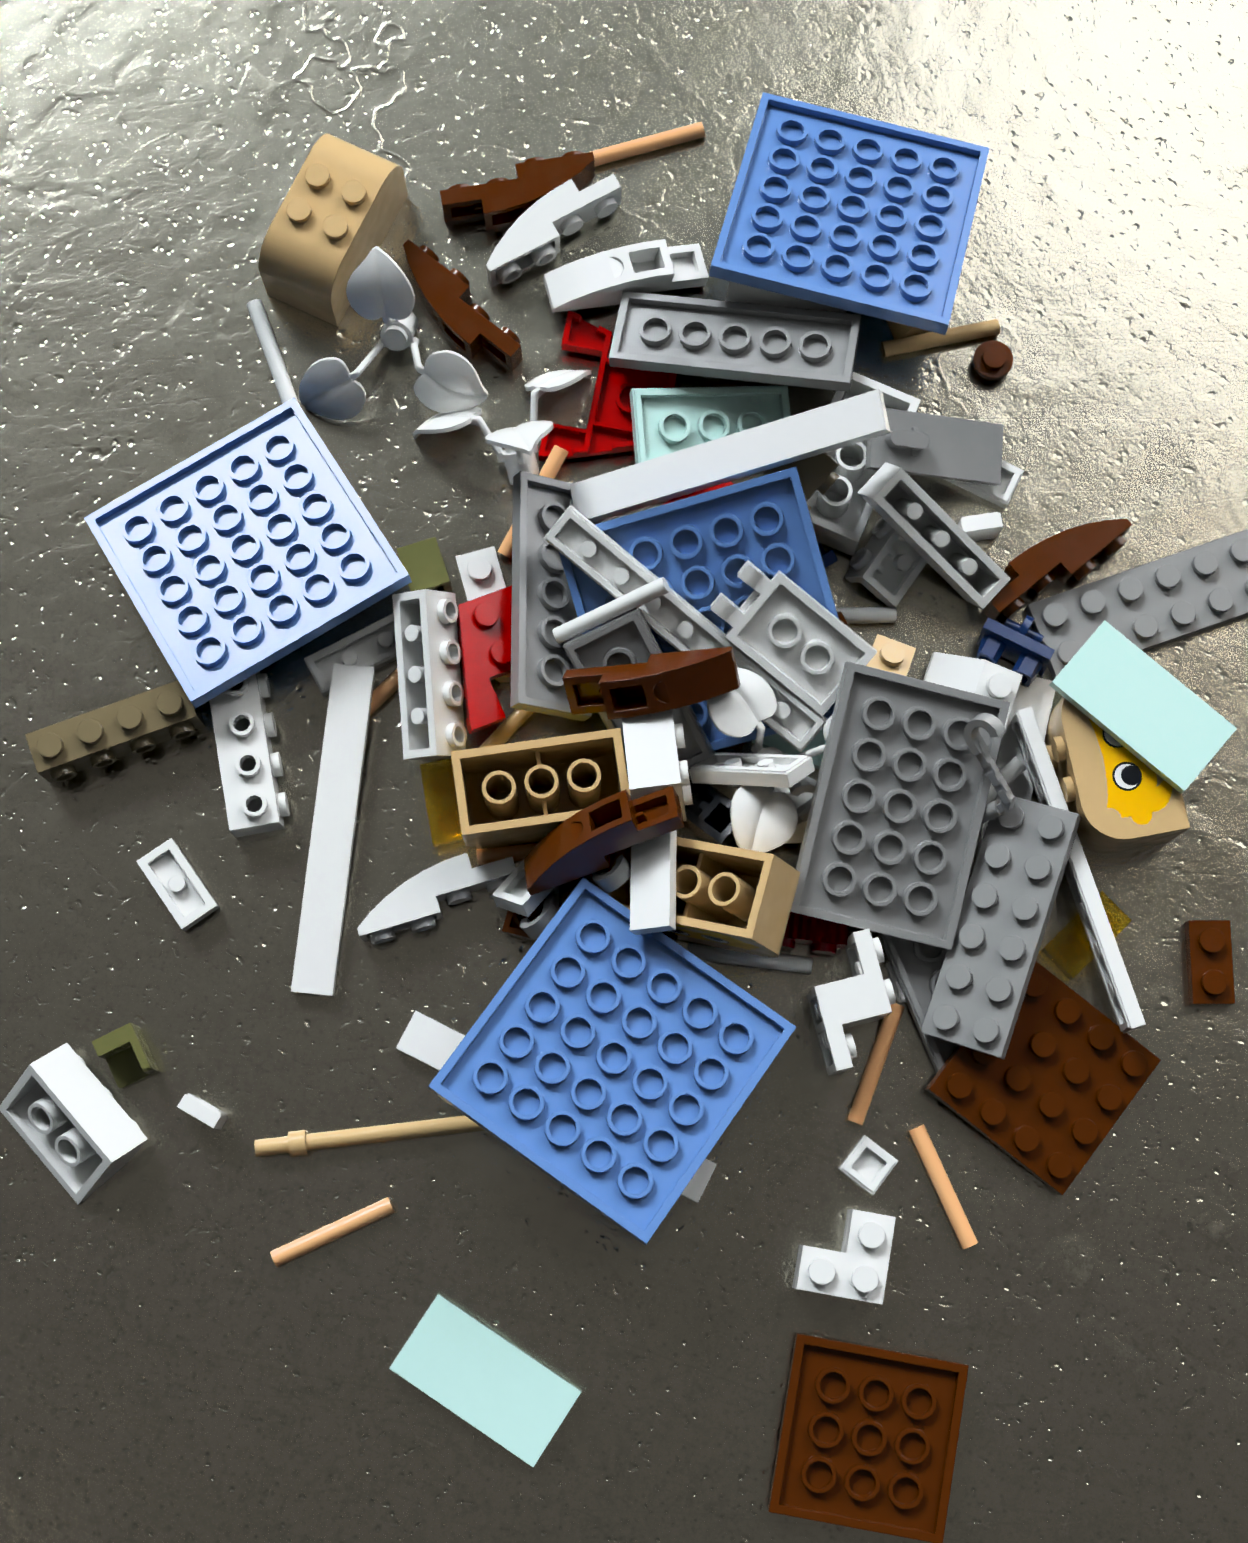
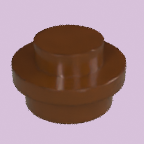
M990 340L980 344L973 355L974 369L981 377L988 380L1003 378L1009 373L1013 365L1011 350L1000 341Z

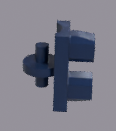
M1029 615L1026 616L1022 625L1007 618L1003 625L988 617L977 641L979 647L976 658L998 664L1002 656L1016 663L1012 671L1022 674L1020 684L1029 687L1038 675L1043 676L1055 650L1042 644L1044 636L1030 629L1035 618Z

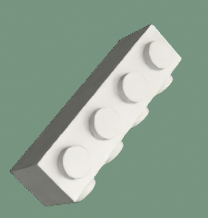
M421 589L393 594L403 760L434 761L450 759L451 751L466 749L467 732L464 726V690L461 684V649L458 641V607L455 593Z
M260 671L209 700L229 831L236 838L285 829L283 817L290 816L286 792L279 793L277 777L283 776L280 753H273L270 738L277 736L273 712L266 713L264 698L271 697L267 674H260Z

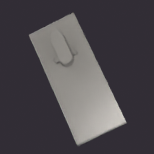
M886 408L891 433L867 440L865 469L879 470L886 462L901 467L910 475L993 486L1001 484L1003 424Z

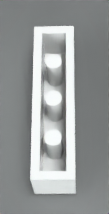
M885 462L857 492L965 601L984 609L1011 580L901 467Z

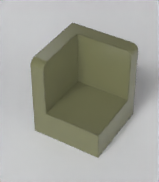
M436 537L396 549L400 562L411 578L412 582L408 584L410 591L432 590L442 586L445 592H452L451 582Z
M130 1022L91 1041L98 1057L106 1059L119 1088L125 1089L159 1072L138 1025Z

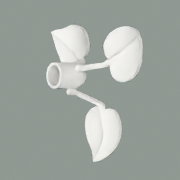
M377 246L372 248L367 257L352 273L347 283L346 295L351 307L363 318L368 320L383 319L384 325L380 332L381 338L360 365L351 373L344 361L337 357H326L314 362L305 372L299 386L301 404L308 411L332 420H348L355 417L363 409L366 400L364 387L355 379L365 371L384 347L393 351L411 348L415 370L422 374L414 384V392L418 399L431 410L440 413H452L470 410L483 403L489 393L482 385L476 369L461 354L450 350L437 351L429 355L425 365H422L418 348L420 340L414 337L418 328V320L412 312L415 304L413 288L402 269L387 253Z
M557 370L542 374L524 385L525 390L532 391L530 422L522 423L517 427L491 432L483 418L479 416L482 414L481 408L475 407L465 411L438 413L422 423L413 432V437L416 439L420 434L451 432L468 424L478 426L485 436L486 443L490 444L495 451L498 462H504L509 483L513 485V476L520 471L539 475L540 471L535 453L539 452L537 444L554 428L552 421H537L539 398L545 392L564 389L583 378L591 379V370Z
M737 667L741 683L740 687L707 700L708 713L713 724L723 734L735 738L746 737L756 727L757 734L755 745L751 748L754 754L784 755L777 748H763L762 746L765 734V726L762 721L771 717L777 707L773 689L758 674ZM832 715L826 720L823 727L825 741L827 740ZM825 745L796 755L817 756L824 752ZM741 786L733 795L730 807L731 826L738 848L766 853L786 843L794 834L798 823V814L791 798L784 793L773 792L774 787Z

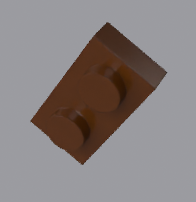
M1189 920L1185 922L1189 1005L1235 1004L1230 920Z

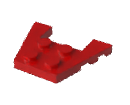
M568 311L561 343L562 350L601 357L586 429L553 423V430L541 439L538 460L546 462L554 445L569 452L566 459L634 451L629 395L631 389L675 388L678 374L610 367L609 353L613 339L612 332L600 325L596 327L583 320L581 315Z
M512 585L457 606L458 641L461 649L460 660H462L463 690L467 706L466 724L469 734L503 722L506 718L490 681L511 673Z

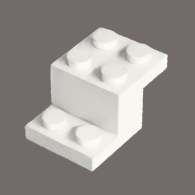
M869 928L853 932L848 937L845 949L853 977L814 986L807 994L828 1076L844 1073L853 1067V1059L857 1058L853 1036L851 1033L844 1034L843 1029L881 1020L892 1012L890 1005L896 1003L890 979L883 980L879 963L884 962L881 942L878 937L872 938Z

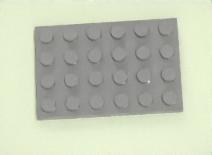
M845 662L797 861L796 870L800 872V877L791 912L856 928H869L873 932L952 950L991 786V781L976 756H973L965 742L964 728L967 723L981 713L993 714L1000 719L1005 727L1010 702L852 662ZM979 727V732L988 746L987 750L996 763L1002 735L990 737L987 730Z

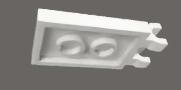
M747 560L737 572V577L753 588L754 591L740 608L721 592L710 605V610L732 626L725 634V638L823 717L836 701L845 662L866 666L877 653V650L780 570L772 579H769L758 567Z

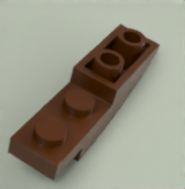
M571 151L565 153L562 157L550 159L533 157L525 160L523 163L515 164L517 179L494 178L486 184L473 186L456 184L448 190H441L440 195L445 222L484 216L486 231L513 225L536 201L572 179L578 191L581 190L595 177L593 152Z
M408 239L403 244L411 279L425 308L442 332L469 358L473 359L483 348L513 372L522 361L521 341L517 335L507 327L500 329L490 322L489 315L479 305L475 303L469 305L472 302L470 283L460 271L455 268H451L449 271L439 263V258L430 248L425 245L418 247Z
M1128 519L1088 523L1060 532L1032 546L1008 563L1004 572L1011 578L1009 584L999 591L982 612L995 621L1002 615L1006 618H1011L1026 604L1023 598L1032 590L1040 594L1056 578L1063 586L1073 577L1080 582L1097 567L1094 562L1095 559L1104 552L1108 557L1112 556L1127 542L1124 535L1132 524Z
M733 647L650 654L646 663L566 670L562 678L572 715L606 712L608 720L636 717L681 708L738 689L741 684Z
M673 785L634 800L631 799L625 789L582 809L550 831L524 858L527 891L529 894L534 895L609 868V854L685 827L679 796Z

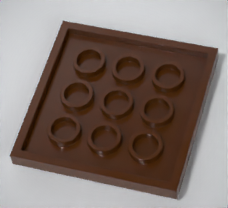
M1036 961L1005 1060L958 1045L925 1089L1055 1193L1063 1195L1161 1060L1128 1033L1123 1034L1118 1025Z
M796 1333L768 1512L931 1543H943L969 1365Z

